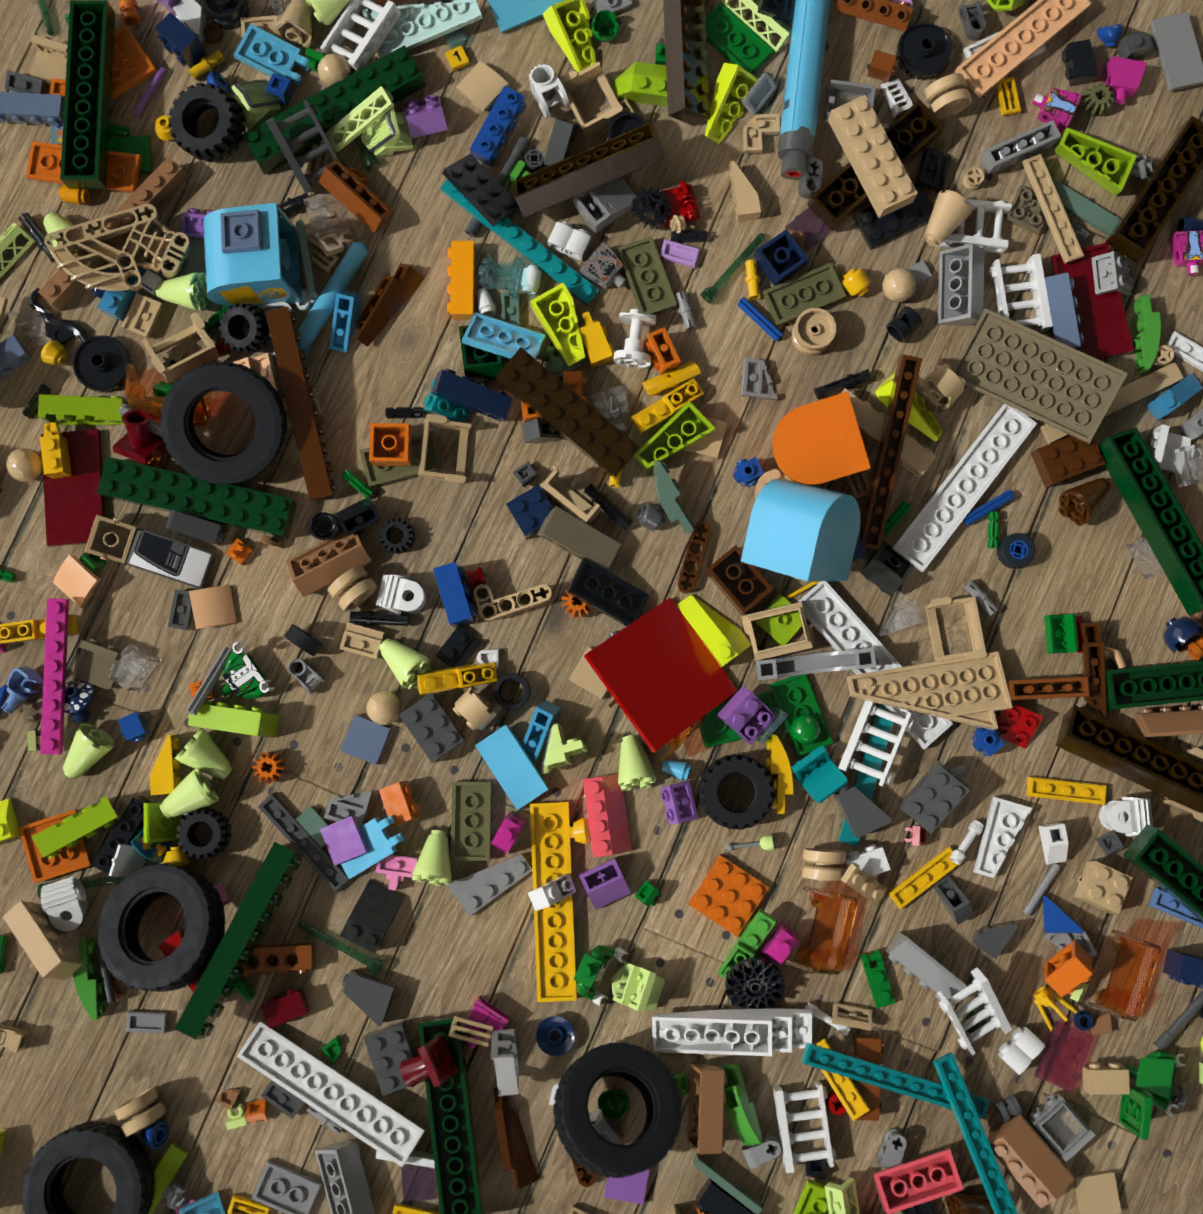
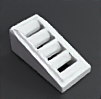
M899 78L881 84L894 119L900 117L913 106ZM896 85L897 88L888 89V87ZM899 92V94L892 96V93ZM901 97L902 100L895 102V99Z

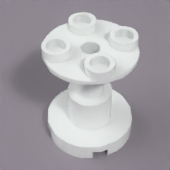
M630 309V313H620L619 320L631 325L629 338L625 339L624 350L614 352V363L632 368V365H638V368L650 367L651 356L643 352L644 341L641 340L642 327L656 324V315L641 314V310Z

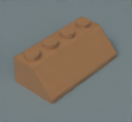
M342 531L333 539L325 540L286 562L293 583L302 596L305 597L326 585L332 584L351 568L357 565L364 567L372 560L358 532L346 536L344 531Z
M1198 706V710H1192L1191 707H1179V711L1173 712L1172 708H1160L1158 713H1153V709L1140 710L1141 714H1134L1135 732L1143 737L1203 734V706Z
M690 1062L687 1143L698 1154H722V1147L725 1145L723 1126H725L726 1119L723 1113V1105L726 1104V1095L724 1093V1085L727 1082L726 1073L716 1065Z
M1021 1114L990 1131L988 1141L994 1155L1040 1208L1056 1201L1074 1181L1075 1176Z

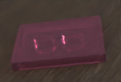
M1056 1020L1034 1076L1073 1092L1094 1036Z

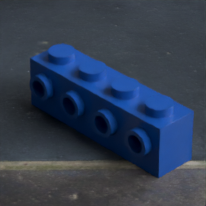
M504 85L470 147V153L475 159L489 166L498 160L502 145L505 146L508 142L509 132L511 129H515L519 114H523L525 111L526 103L523 94Z

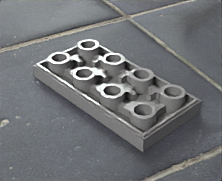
M1185 12L1153 19L1150 24L1169 92L1203 84V62L1189 13Z

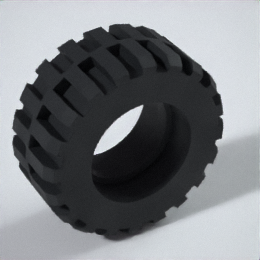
M197 83L196 87L191 85L187 87L186 92H180V97L174 100L173 109L170 108L169 115H171L169 126L172 127L170 133L175 138L177 145L201 161L205 160L206 162L222 161L224 156L228 158L232 155L231 152L233 150L237 151L239 148L237 146L238 143L244 139L241 134L246 132V125L243 124L246 121L245 115L242 113L243 109L237 101L223 89L210 83L206 85L204 83ZM217 108L219 112L217 128L209 136L198 138L196 124L199 117L206 110Z
M734 754L723 756L713 761L706 768L705 773L700 779L698 792L703 810L710 819L727 829L744 830V828L754 827L756 823L765 819L764 817L767 813L769 814L771 804L774 803L775 797H773V792H775V787L772 784L773 779L768 774L764 765H761L754 758ZM730 774H743L753 783L755 790L754 798L751 804L742 810L728 809L719 799V785Z

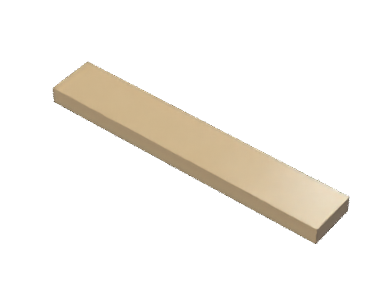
M1042 154L1025 159L1022 164L1064 264L1082 258L1084 256Z

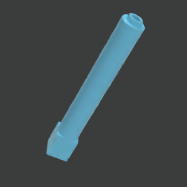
M360 241L351 244L298 329L302 340L299 342L300 349H304L306 358L312 350L310 346L334 310L336 293L347 289L369 253L368 247Z

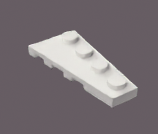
M992 797L973 870L974 873L991 878L995 877L1006 857L1008 849L1015 841L1014 838L1025 823V818L1031 812V807Z

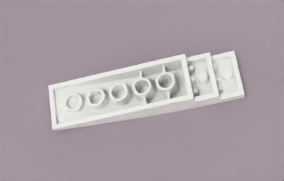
M728 1009L652 1015L653 1052L772 1056V1052L792 1053V1048L805 1049L807 1042L812 1044V1009Z

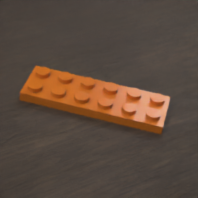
M32 141L25 177L28 180L64 184L60 179L62 145ZM108 151L107 185L105 190L134 193L137 189L142 157L139 154Z

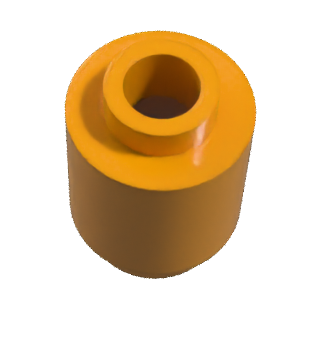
M63 184L58 192L61 200L66 203L83 205L89 201L88 189H69Z

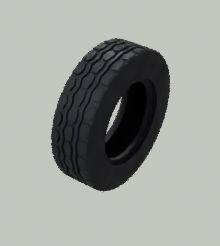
M218 362L195 368L184 374L173 384L162 405L160 428H162L163 432L161 433L163 441L166 442L170 455L172 454L175 462L183 467V470L209 483H220L222 485L240 483L257 476L275 460L285 441L287 418L282 399H280L276 389L272 387L271 383L264 376L262 377L260 373L244 365ZM214 391L231 392L244 399L251 407L256 420V432L252 443L246 450L232 455L219 454L207 448L199 440L194 429L193 416L197 404L208 393Z
M170 864L145 866L143 869L140 868L132 872L131 875L126 876L120 881V884L114 888L104 905L98 926L100 953L110 973H113V976L126 986L138 990L157 992L178 990L198 980V977L202 976L225 933L224 906L218 891L213 887L214 885L194 870ZM172 895L181 903L186 917L185 933L181 943L172 954L162 960L154 961L141 948L138 936L140 920L152 902L162 896Z
M607 1043L595 1047L579 1057L568 1067L556 1089L555 1103L553 1104L555 1128L558 1130L559 1134L557 1135L561 1144L565 1146L566 1152L570 1157L574 1158L578 1165L585 1167V1170L607 1178L632 1176L658 1164L674 1145L682 1118L679 1090L669 1069L650 1051L634 1044L630 1045V1043ZM618 1076L627 1079L637 1087L644 1099L646 1106L645 1125L641 1134L631 1144H615L606 1140L596 1131L590 1120L588 1112L589 1096L593 1086L602 1077Z
M92 1121L73 1126L45 1143L34 1155L35 1158H32L23 1179L21 1197L23 1198V1212L25 1214H75L68 1207L63 1197V1175L73 1159L91 1158L106 1166L114 1178L116 1201L110 1214H148L155 1192V1174L153 1173L151 1159L148 1157L149 1154L135 1136L129 1135L126 1137L123 1129L118 1125L100 1121L94 1123Z

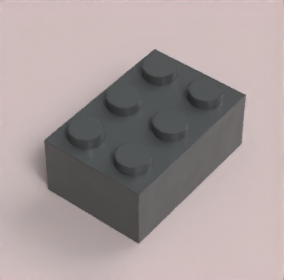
M429 693L399 714L431 763H435L466 741L434 693Z
M937 760L900 802V809L932 834L969 793L970 788L966 782Z
M405 1020L367 1033L364 1040L382 1096L409 1087L401 1076L400 1064L402 1060L413 1058L417 1055Z

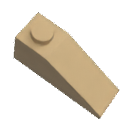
M730 161L729 173L737 222L759 219L761 212H763L762 200L759 201L758 193L735 161Z

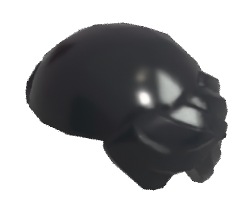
M326 512L316 514L308 524L310 534L314 538L323 541L333 539L340 529L337 517Z

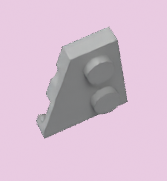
M745 358L743 360L741 396L776 401L778 396L777 393H774L771 385L772 380L767 373L764 360Z
M368 791L329 799L324 818L338 822L355 815L359 826H363L373 792Z
M1077 917L1072 920L1083 930V934H1043L1046 940H1049L1061 950L1075 940L1091 957L1097 955Z

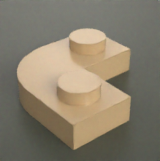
M758 114L746 123L743 129V154L762 153V135L780 134V114Z

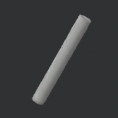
M1053 863L1023 910V913L1028 916L1031 915L1061 868L1059 865Z

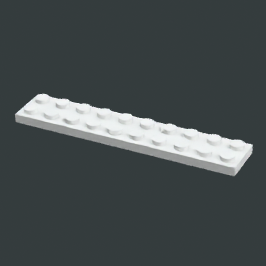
M1003 404L899 538L892 550L911 563L920 572H923L1037 423L1024 413Z
M826 581L819 582L799 600L802 602L804 614L809 622L835 651L874 647L876 667L853 670L856 675L902 667ZM884 705L890 713L906 718L908 712L912 713L911 719H914L911 730H907V732L922 749H926L953 724L947 719Z
M259 1021L237 1055L238 1058L401 1167L404 1166L425 1131L273 1028L269 1029V1026L262 1021Z

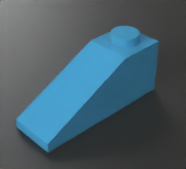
M138 268V271L142 278L146 271L141 268ZM130 277L128 279V283L131 285H135L138 282L137 277ZM105 290L98 308L106 315L122 321L137 291Z
M347 290L336 293L329 349L348 353L356 322L360 315L362 294Z
M1191 373L1147 404L1146 407L1154 418L1159 420L1203 389V387Z
M547 700L536 706L522 743V747L534 764L537 762L548 740L551 726L556 724L562 709Z

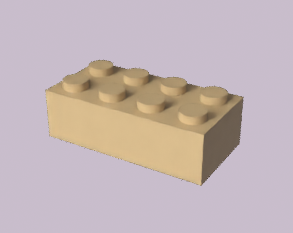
M20 900L3 916V919L42 978L66 980L83 965L80 960V954L69 944L70 939L51 924L48 915L43 911L42 904Z

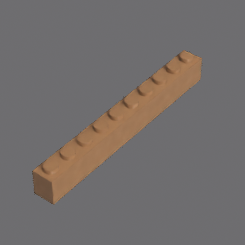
M168 156L114 213L143 204H151L157 211L188 178L187 174ZM147 211L146 215L148 218H150L151 214L149 211ZM137 214L139 221H142L140 214ZM126 217L110 222L106 228L113 230L132 224L135 218ZM130 232L101 242L119 250L126 243ZM79 249L73 256L79 258L90 253ZM97 259L84 263V265L95 269L104 266L107 262ZM61 269L38 293L61 311L85 284L79 281H71V276Z

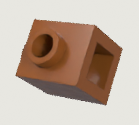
M875 50L867 76L889 82L891 75L895 76L898 64H895L897 56Z

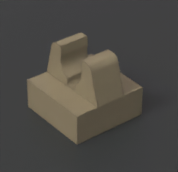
M42 701L22 704L24 723L42 721Z

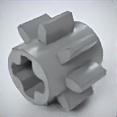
M1146 155L1137 156L1130 171V176L1135 175L1137 179L1147 178L1151 174L1150 172L1153 171L1154 164L1152 158L1147 160Z
M174 1183L173 1186H166L161 1194L165 1196L163 1203L174 1210L177 1206H184L189 1198L186 1196L187 1189L179 1183Z

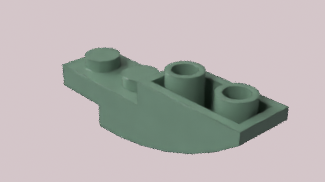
M656 460L653 473L659 503L667 519L671 523L678 520L683 530L689 534L694 531L691 526L694 522L688 514L684 515L681 510L684 508L678 498L675 499L681 495L678 491L680 486L674 478L671 480L668 473L670 470L664 462L661 464Z

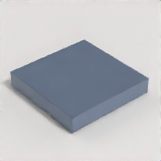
M260 210L221 213V242L224 254L263 250Z
M354 715L340 751L377 765L391 729Z

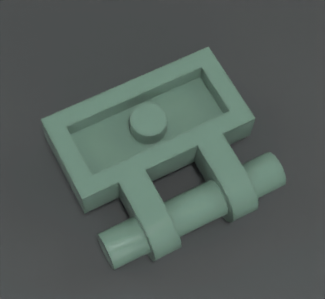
M548 345L539 354L541 360L546 357L549 358L550 361L545 363L544 366L558 379L563 377V371H576L586 365L585 360L582 359L568 367L561 355L557 358L554 356V353L558 351L555 345L551 347Z

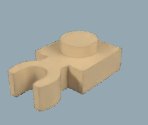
M343 231L340 236H337L334 232L318 238V245L328 257L342 252L344 247H350L354 239H346L349 235L348 231Z

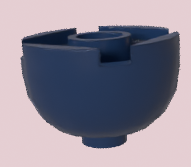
M1174 617L1166 623L1167 628L1164 631L1163 639L1167 647L1175 654L1176 650L1180 651L1187 644L1193 642L1197 638L1195 636L1197 632L1202 634L1203 627L1191 617H1181L1179 619Z

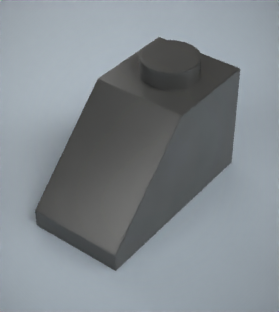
M1143 31L1123 37L1116 46L1119 57L1132 60L1154 54L1158 51L1151 34Z
M537 418L522 424L525 443L540 444L566 440L543 419Z
M949 875L932 885L945 909L957 925L974 916L969 900Z
M1010 922L982 926L981 929H977L974 933L971 943L992 958L997 959L1018 926Z

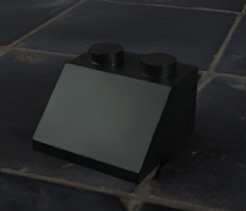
M884 541L881 544L880 550H877L866 563L861 574L868 581L878 586L882 592L887 593L891 597L905 582L913 565L892 550L893 547Z

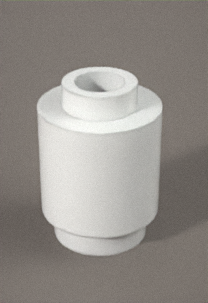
M528 265L527 268L523 269L521 281L523 293L537 294L542 271L538 270L539 267Z

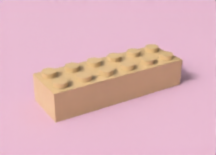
M863 95L831 110L828 122L878 217L881 218L912 203L918 193L867 96Z

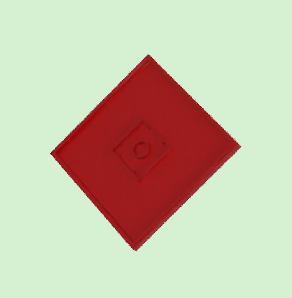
M671 597L584 655L587 662L653 753L738 691Z

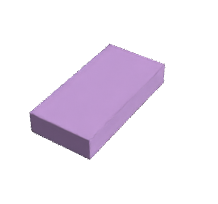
M664 239L659 257L662 260L695 268L700 249Z

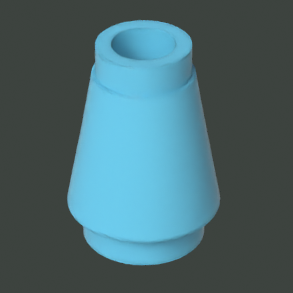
M664 760L662 771L682 781L683 779L688 780L692 766L688 765V762Z

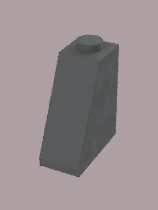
M555 119L543 164L549 166L568 158L579 125L562 119Z
M170 511L166 529L179 535L218 546L221 545V542H224L226 538L225 527L178 511Z
M847 784L839 789L837 793H834V797L853 837L859 838L892 822V819L856 787L848 786Z
M356 970L345 974L342 982L344 986L343 993L375 1024L382 1026L397 984Z

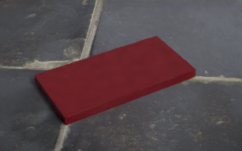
M1109 243L1082 248L1084 256L1067 264H1064L1061 254L1052 255L1050 260L1054 275L1069 273V278H1073L1074 289H1071L1072 296H1076L1077 307L1074 309L1075 314L1080 316L1081 326H1078V332L1083 334L1084 344H1081L1079 351L1098 360L1133 352L1134 347L1121 293L1114 291L1099 296L1095 294L1091 258L1109 253Z
M98 429L61 432V435L68 439L72 476L52 479L44 475L43 471L46 542L48 547L87 544L96 514L105 517L104 497L97 494L103 472L101 435Z

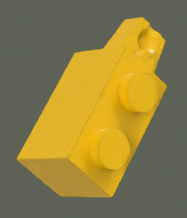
M589 311L582 313L584 324L581 325L579 331L591 367L594 368L612 361L615 351L612 343L607 342L606 337L608 333L605 326H601L597 319L592 320Z
M58 423L44 424V437H40L44 475L52 479L72 476L68 439L61 435Z

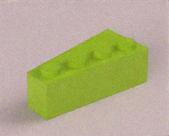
M1068 127L1061 133V138L1058 140L1053 151L1114 196L1123 190L1137 157L1133 153Z
M39 394L38 417L47 423L56 422L59 426L124 425L123 415L119 414V409L123 404L129 406V403L120 396L103 398L101 396L82 397Z
M689 401L634 454V458L648 471L654 467L656 460L662 463L710 435L716 428Z
M205 700L197 715L189 714L188 726L276 738L279 715L263 713L264 709L252 707L251 711L246 710V706L234 705V708H228L229 704L217 702V706L211 705L212 701Z
M107 796L100 799L101 802L91 804L81 810L80 813H75L62 820L63 822L56 823L32 836L42 857L48 856L51 859L61 854L60 849L66 846L70 849L79 844V839L85 836L89 839L98 834V829L102 827L108 829L117 824L115 820L119 818Z

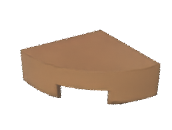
M787 229L802 251H804L805 232Z
M261 535L260 542L264 545L283 548V540Z
M116 979L112 982L118 1002L127 994L129 986Z
M1109 1012L1101 1013L1096 1018L1090 1029L1092 1035L1112 1033Z
M227 1089L215 1099V1102L227 1108L232 1106L234 1109L242 1089Z

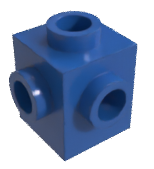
M756 457L748 461L745 458L736 463L737 466L734 468L735 473H733V477L736 483H740L742 487L745 485L751 487L758 482L757 479L764 474V471Z
M979 727L974 731L975 735L971 737L973 747L979 753L982 752L984 756H992L1005 745L1000 738L1001 734L998 730Z

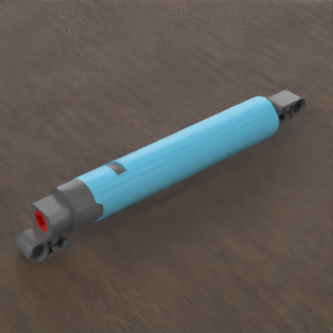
M796 0L792 23L778 156L782 160L780 176L786 179L799 180L798 193L801 197L807 199L821 188L823 164L819 159L813 158L831 0Z

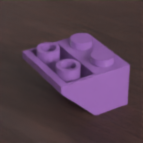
M428 95L418 101L417 99H411L403 104L411 138L448 130L439 95Z
M743 686L717 714L718 717L750 745L777 717L752 691Z
M615 857L579 873V877L595 909L631 893Z

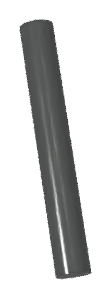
M99 944L95 946L107 1002L112 1003L116 999L110 971L105 966L106 963L103 962L101 950L99 949Z

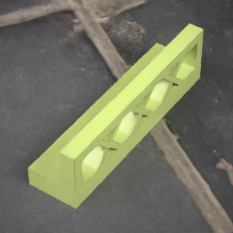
M731 0L723 2L731 12L775 52H778L785 41L791 38L792 28L785 22L758 13L759 0H739L740 8L735 9L729 4ZM749 8L752 11L753 20L745 18L744 9ZM763 20L766 23L767 32L758 30L757 21ZM776 32L782 37L777 45L772 42L771 33Z
M382 86L379 87L325 133L336 152L342 150L395 106L392 102L394 98L390 92Z
M14 222L0 236V278L35 242ZM20 233L28 239L24 246H16L15 238ZM5 249H13L14 257L11 260H3L2 252Z
M849 1177L842 1185L831 1182L825 1185L829 1214H850V1211L851 1214H860L854 1178Z

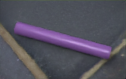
M160 66L134 109L132 113L134 116L140 117L167 72L165 68Z

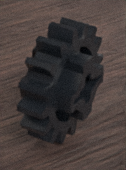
M652 187L648 189V192L645 188L642 189L641 193L637 192L632 200L634 206L631 207V211L635 212L632 217L639 219L637 224L642 222L644 223L643 228L650 225V229L653 230L655 225L660 228L662 223L665 224L668 221L667 218L671 216L669 211L672 206L668 205L670 198H664L665 192L660 194L659 188L653 191ZM641 200L643 201V202H642V204H643L642 208H640V202H641ZM661 208H663V213H662V216L660 217V214H661V213H660L659 210H660Z

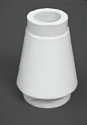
M486 288L479 289L477 291L478 313L489 317L496 314V306Z

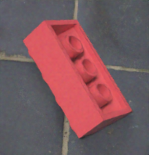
M618 774L583 778L593 858L632 851L624 791H621V787L618 785Z
M950 1149L873 1173L876 1189L886 1214H892L964 1190Z

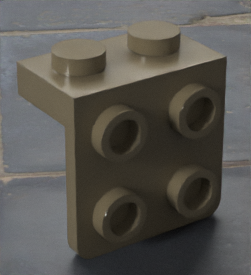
M89 639V642L81 640L79 647L85 649L75 677L107 690L112 689L125 654L119 653V648L110 645L107 648L100 646L101 642L94 639Z

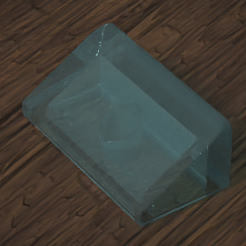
M776 706L773 707L771 711L777 717L756 739L760 744H763L788 717L786 712Z

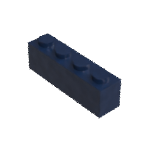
M450 369L441 370L437 373L431 394L497 421L506 420L513 399L508 397L506 392L497 390V392L493 391L489 385L474 383L472 378L455 375L456 372Z

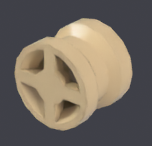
M978 167L970 168L962 179L963 186L967 190H976L984 180L983 170Z
M1167 345L1158 347L1152 365L1163 367L1171 362L1174 358L1173 349Z

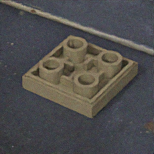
M1020 185L1011 203L1012 208L1006 214L1004 220L1039 235L1046 218L1035 192Z

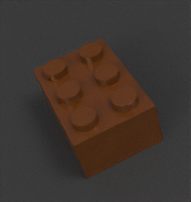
M1070 436L1038 448L1031 453L1045 488L1092 471L1105 464L1094 436L1089 444Z
M735 545L707 568L705 573L736 610L743 615L770 593L773 588L754 565L741 562L743 552Z

